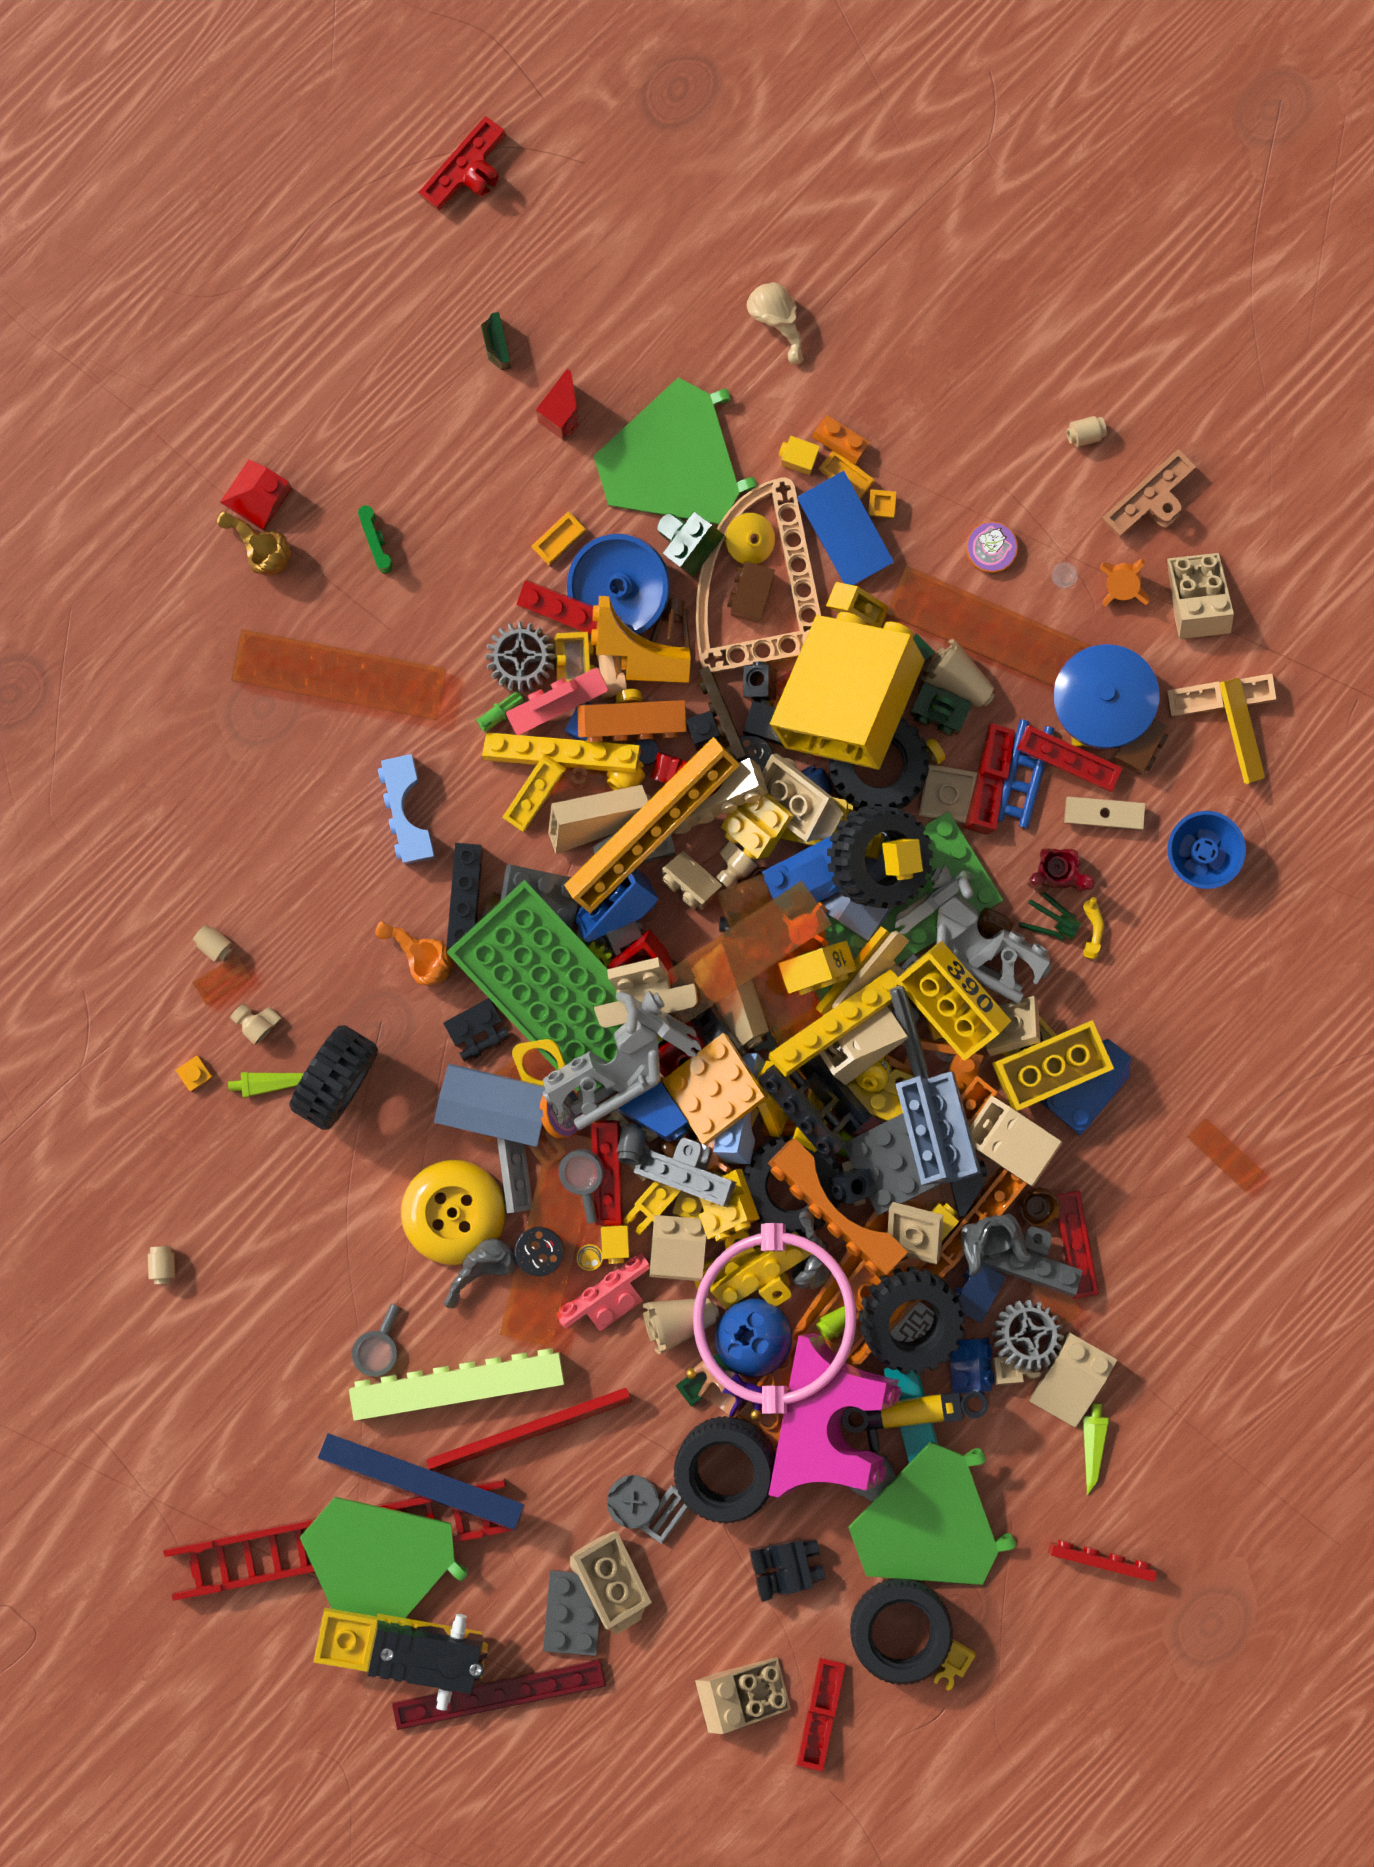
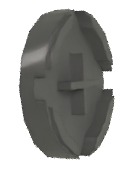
M637 1475L624 1476L617 1480L609 1489L607 1509L612 1519L620 1526L630 1529L643 1528L651 1523L658 1514L660 1507L659 1493L655 1485L647 1478Z

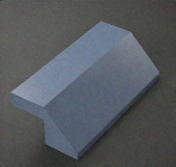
M885 834L883 843L891 842V839ZM883 846L879 860L865 857L866 869L875 882H879L887 876ZM840 892L826 898L822 903L827 908V916L840 922L850 932L868 942L892 910V908H874L851 902L850 898L844 897Z
M448 1064L434 1123L537 1147L542 1128L541 1117H544L543 1110H540V1102L545 1086Z
M950 1071L929 1079L918 1076L897 1083L896 1088L921 1185L955 1182L981 1174L955 1073Z

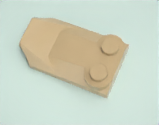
M771 754L762 775L768 794L794 815L787 828L806 842L830 837L832 833H835L836 826L844 816L842 810L828 793L797 769L793 760L782 758L778 754Z
M618 1531L610 1532L593 1540L570 1556L571 1569L575 1574L579 1575L605 1629L617 1635L642 1620L646 1606L652 1602Z

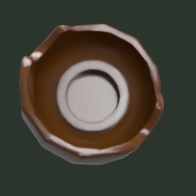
M1033 1188L1027 1191L1019 1201V1213L1024 1222L1031 1226L1048 1227L1055 1219L1060 1217L1061 1204L1056 1195L1046 1188Z

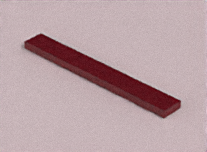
M597 1659L482 1683L474 1686L472 1694L452 1691L450 1703H448L446 1711L436 1708L438 1693L392 1702L397 1730L606 1687L602 1661Z

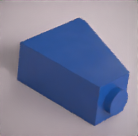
M660 1081L655 1087L616 1109L619 1113L668 1142L673 1139L674 1141L682 1139L687 1135V1130L691 1128Z

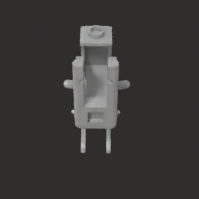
M943 865L941 869L936 867L929 879L933 883L931 888L934 890L925 893L907 908L899 911L896 916L895 928L905 926L899 933L906 934L911 928L938 908L937 944L942 940L977 982L1019 1004L1023 997V993L1020 992L1023 985L1015 982L1014 961L1018 956L1027 962L1033 969V983L1037 984L1041 977L1046 978L1052 967L1049 964L1050 955L1047 953L1048 950L1037 943L1032 945L1024 941L1025 938L1015 931L1008 932L1001 929L989 939L982 937L977 927L978 910L966 900L973 896V891L969 884L973 879V874L969 871L961 870L952 878L947 866ZM1001 951L1002 969L1000 972L984 965L986 961H991Z
M623 991L616 993V999L625 1004L628 1014L627 1022L614 1034L617 1052L611 1062H607L589 1051L543 1078L545 1086L543 1095L549 1105L554 1104L560 1113L563 1112L562 1105L566 1096L579 1086V1099L570 1104V1108L575 1115L583 1113L574 1119V1123L579 1131L659 1083L660 1066L657 1033L669 1043L686 1052L688 1056H697V1053L691 1049L693 1047L701 1051L700 1043L686 1036V1034H691L696 1037L695 1029L663 1012L661 1008L665 1007L657 992L652 994L651 991H648L643 1002L638 1001L632 995ZM595 1080H597L603 1085L596 1089L597 1085ZM616 1091L619 1092L618 1094H616L615 1096L609 1098L608 1100L604 1101L603 1103H601V1104H599V1105L596 1104V1103H598L599 1101H601V1100L605 1099L606 1097L610 1096L611 1094L615 1093Z

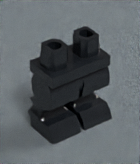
M801 1538L769 1544L768 1547L757 1546L749 1548L761 1602L772 1599L774 1593L789 1595L811 1589L813 1584L826 1579L822 1564L808 1567L807 1563L808 1557L820 1555L817 1540L802 1541ZM770 1567H773V1568H775V1569H780V1570H775V1571L772 1572V1573H768V1572L766 1571L767 1568H770Z

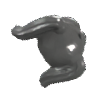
M1011 1214L986 1217L976 1224H966L961 1230V1243L969 1264V1276H976L981 1272L984 1255H993L1012 1248L1020 1262H1030L1032 1256L1026 1251L1019 1223Z

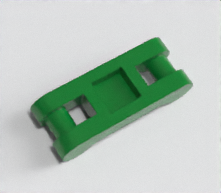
M363 505L358 510V516L373 558L381 573H390L393 569V563L390 557L383 553L381 546L385 545L381 530L375 531L373 524L376 520V515L372 507Z

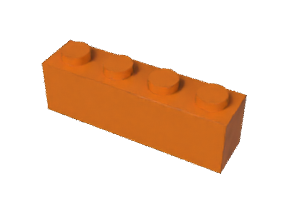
M685 700L577 706L578 737H587V742L603 741V736H612V741L628 740V735L637 734V739H653V733H662V738L678 737V732H686Z

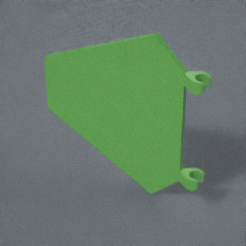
M678 377L598 451L594 458L608 506L659 515L674 514L683 519H689L693 512H695L707 522L719 525L734 505L739 494L749 492L757 487L754 477H749L739 482L736 481L714 405L730 401L728 389H722L709 394Z
M930 1441L855 1519L848 1528L866 1576L983 1585L998 1552L1014 1549L1016 1542L1010 1533L1003 1534L994 1540L969 1470V1466L980 1465L986 1461L985 1455L980 1448H975L962 1455Z
M335 1496L300 1536L332 1609L376 1617L378 1613L406 1618L447 1569L459 1581H463L467 1577L468 1569L463 1564L454 1560L452 1525L449 1522Z

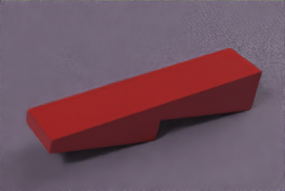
M993 723L989 725L964 829L985 835L997 829L1003 781L1008 779L1015 730Z
M819 1658L795 1764L796 1767L823 1772L845 1663Z

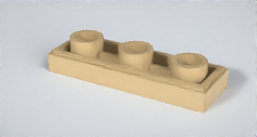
M1066 797L1064 824L1143 830L1145 803ZM1100 810H1106L1108 817L1103 818L1100 815Z

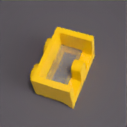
M588 632L556 633L554 644L557 681L565 677L568 682L594 669V665H590L589 655H593V645H591V639H588Z

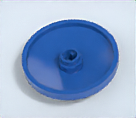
M609 534L592 540L577 553L568 572L567 594L592 606L598 605L599 596H609L616 613L622 617L621 620L639 635L650 629L663 615L670 596V577L661 555L649 543L629 534Z
M1111 644L1095 645L1075 654L1061 669L1054 688L1055 711L1063 728L1078 742L1098 749L1123 747L1141 737L1155 719L1160 697L1158 682L1150 665L1134 651Z

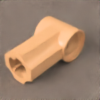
M597 655L599 670L609 688L607 692L601 694L602 699L615 697L620 691L627 690L625 674L621 670V657Z

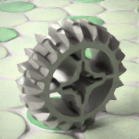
M522 621L518 622V629L515 630L513 624L509 623V632L506 633L502 627L498 629L502 636L501 638L496 635L491 636L496 645L487 644V649L493 653L486 654L485 658L486 660L494 661L487 665V669H496L491 674V677L497 679L501 676L498 682L501 687L508 681L509 691L514 689L515 684H518L519 692H523L524 684H527L529 691H532L533 685L531 682L535 681L538 686H542L543 683L539 677L543 676L545 679H549L550 675L545 669L554 670V665L548 661L555 660L556 655L547 653L554 649V644L545 645L550 640L549 635H544L540 638L543 632L542 628H537L533 633L532 623L528 624L526 630L523 629ZM517 638L516 645L512 650L500 653L508 641ZM525 638L536 642L541 648L542 653L526 649ZM520 645L524 656H527V659L521 662V669L517 658L514 657L515 654L518 656L517 652H520ZM499 661L514 664L517 677L505 672L500 666ZM541 661L536 671L525 676L527 665Z
M1027 1300L1024 1305L1021 1301H1017L1015 1308L1012 1305H1008L1006 1312L1002 1311L999 1313L998 1316L1001 1321L994 1322V1326L999 1330L994 1331L992 1336L999 1338V1340L993 1345L994 1347L1002 1348L998 1353L999 1357L1005 1354L1008 1356L1005 1364L1009 1365L1011 1362H1015V1370H1019L1022 1364L1025 1372L1031 1371L1032 1367L1035 1371L1041 1370L1042 1365L1048 1367L1051 1364L1050 1360H1055L1058 1356L1055 1351H1060L1062 1348L1061 1344L1057 1342L1062 1341L1064 1336L1057 1334V1332L1063 1327L1060 1324H1054L1058 1316L1050 1317L1048 1314L1051 1308L1049 1307L1042 1311L1041 1302H1037L1033 1308L1031 1300ZM1017 1317L1019 1322L1017 1324L1018 1332L1009 1337L1011 1322ZM1028 1317L1036 1319L1043 1327L1035 1326L1031 1318ZM1024 1333L1031 1335L1037 1334L1032 1339L1025 1337L1019 1338ZM1047 1335L1046 1347L1043 1353L1039 1355L1037 1350L1039 1348V1338ZM1013 1345L1021 1346L1029 1356L1017 1351Z

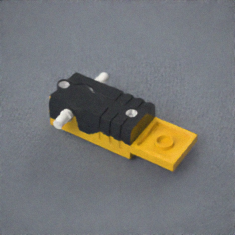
M324 1608L314 1663L366 1671L367 1676L370 1677L380 1676L381 1679L389 1680V1678H392L394 1681L402 1682L403 1680L410 1684L439 1688L436 1708L446 1711L448 1703H450L452 1691L472 1694L474 1686L482 1683L484 1659L488 1655V1644L483 1641L482 1631L465 1629L467 1616L464 1614H456L453 1625L447 1626L378 1613L376 1617Z

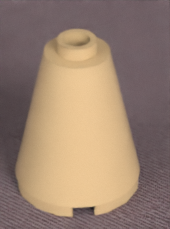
M955 639L949 640L947 643L951 646L946 650L943 647L938 650L924 670L928 673L927 676H921V680L924 683L969 701L977 708L982 705L986 707L995 696L992 693L994 690L993 685Z
M706 1298L704 1308V1330L715 1324L716 1317H719L716 1303L711 1302L709 1298ZM695 1299L654 1301L643 1304V1308L648 1309L647 1312L643 1313L646 1330L650 1341L656 1340L659 1347L654 1349L658 1354L665 1353L694 1336L693 1311Z

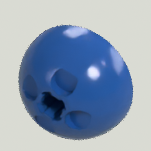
M1199 811L1186 816L1174 827L1168 840L1167 855L1173 871L1183 882L1196 888L1212 889L1227 884L1240 872L1245 861L1246 845L1241 830L1230 818L1214 811Z
M744 1299L729 1307L720 1317L715 1331V1345L721 1360L729 1369L746 1377H762L777 1370L786 1360L792 1345V1330L788 1318L778 1306H773L764 1299Z

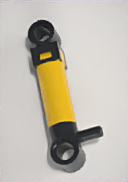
M974 1389L969 1391L964 1397H962L961 1391L941 1395L901 1399L894 1406L883 1410L863 1411L860 1408L851 1406L844 1412L842 1422L847 1431L851 1433L867 1431L869 1451L877 1452L880 1450L878 1429L942 1421H960L965 1418V1415L970 1418H979L987 1412L990 1400L984 1391ZM969 1398H979L982 1401L981 1410H972L968 1404ZM852 1412L861 1413L863 1416L862 1425H855L851 1422Z

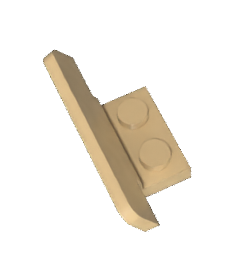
M898 931L892 932L835 1000L833 1008L889 969L899 977L904 970L897 966L893 960L903 950L909 940ZM893 1002L888 1005L891 1011L894 1010Z
M659 958L607 969L608 979L617 992L623 991L640 1002H643L648 991H651L652 994L657 992L665 1007L661 1008L663 1012L670 1013L691 1008L698 1002L694 983L671 989L667 969ZM620 1001L594 1007L598 1022L602 1027H611L627 1022L628 1013L625 1004Z

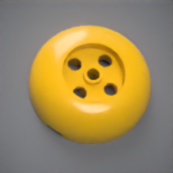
M444 1160L426 1167L410 1182L402 1200L401 1220L409 1242L424 1257L440 1264L462 1265L466 1255L472 1253L481 1242L488 1239L499 1240L506 1222V1202L499 1184L485 1169L464 1160ZM441 1192L446 1195L445 1203L438 1204L435 1201L437 1193ZM466 1194L470 1195L473 1199L472 1204L469 1206H464L461 1202L462 1197ZM451 1207L457 1210V1216L454 1218L448 1215V1210ZM436 1219H441L444 1222L442 1230L438 1231L433 1228V1222ZM462 1221H467L470 1224V1230L466 1233L459 1229Z

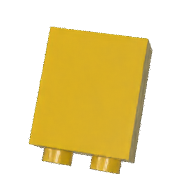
M848 612L838 613L836 619L816 615L770 722L771 727L784 747L790 750L879 770L925 661L913 640L914 633L908 627L896 622H886L883 629L868 626L862 618Z

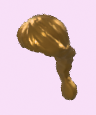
M225 510L219 513L217 518L218 526L224 529L236 528L240 534V539L246 546L248 563L253 573L276 575L287 567L291 559V551L287 537L283 533L275 531L258 533L244 519L234 517Z

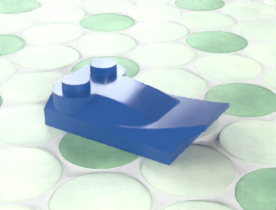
M831 836L762 872L766 886L785 918H789L839 892L841 887L834 885L831 880L834 873L829 872L827 866L828 863H831V856H827V849L832 848L833 844L830 841Z
M1105 1039L1102 1042L1114 1067L1113 1070L1039 1102L1078 1136H1081L1092 1124L1093 1120L1130 1077L1132 1058L1110 1039Z

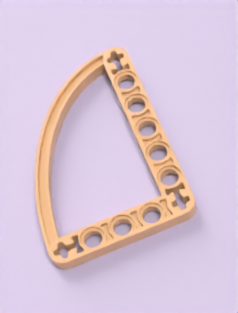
M788 478L774 479L753 488L731 507L717 529L726 535L727 528L734 518L744 514L758 501L772 495L799 631L710 649L708 598L714 566L725 541L724 536L702 565L696 601V633L700 665L702 669L709 666L713 674L744 668V666H753V662L756 661L770 663L798 657L809 633V630L804 632L803 628H811L813 622L807 623L802 620V612L806 609H811L816 615L821 616L796 490L793 482ZM780 484H784L785 488H790L787 491V501L793 500L794 503L778 505V502L783 503L782 494L776 492ZM784 509H792L796 517L793 521L786 522L781 518V512ZM797 534L801 539V543L797 547H790L786 543L788 535ZM802 559L806 564L805 570L795 572L791 568L792 561ZM800 584H806L810 587L811 594L808 597L802 598L797 595L796 588ZM786 639L793 640L796 644V649L791 653H786L781 649V643ZM760 644L767 645L770 648V655L766 658L758 657L755 652L756 647ZM735 649H740L745 654L744 660L740 663H735L730 659V653ZM726 651L727 666H723V661L716 662L714 668H711L710 664H705L704 661L708 660V655H713L715 659L722 658L721 652Z

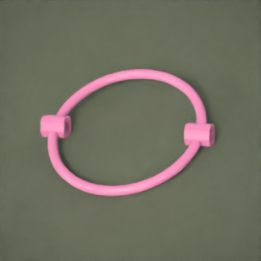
M761 1224V1234L742 1239L730 1246L712 1263L704 1275L698 1288L693 1311L695 1340L706 1367L726 1389L745 1400L762 1404L763 1414L787 1413V1404L806 1399L817 1393L836 1376L844 1365L851 1351L856 1331L854 1295L844 1271L826 1250L804 1237L786 1233V1224ZM786 1244H790L815 1255L828 1267L835 1277L845 1305L846 1321L844 1336L840 1349L831 1365L811 1384L787 1393V1386H762V1393H759L733 1381L723 1372L713 1358L704 1330L706 1298L717 1274L737 1254L757 1245H761V1251H786Z

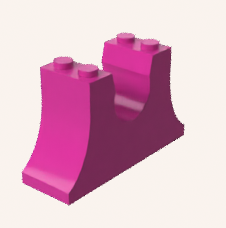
M809 1333L798 1336L788 1393L811 1384L833 1362L836 1354L827 1345L823 1335ZM845 1362L836 1376L817 1393L806 1399L787 1404V1413H784L769 1495L781 1497L794 1492L802 1484L811 1482H830L862 1490L871 1489L878 1486L880 1482H883L886 1474V1466H883L884 1458L869 1450L862 1451L851 1447L842 1436L840 1423L844 1412L850 1406L860 1408L863 1411L883 1410L894 1406L895 1403H898L901 1394V1387H898L899 1379L865 1372Z

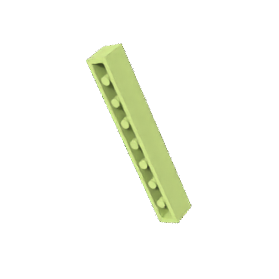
M553 1348L538 1350V1355L528 1357L527 1352L513 1354L511 1355L512 1360L501 1361V1357L485 1359L486 1364L475 1366V1361L459 1364L460 1369L449 1370V1366L433 1368V1373L423 1375L422 1370L408 1372L407 1378L397 1379L396 1375L381 1377V1382L371 1384L370 1379L355 1381V1387L349 1388L353 1419L355 1421L564 1385L560 1352H554Z

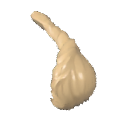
M775 282L757 287L750 294L747 301L749 314L757 321L778 329L791 343V349L788 352L789 362L793 365L802 363L804 361L801 352L802 338L795 324L797 306L794 298L789 295L784 286Z

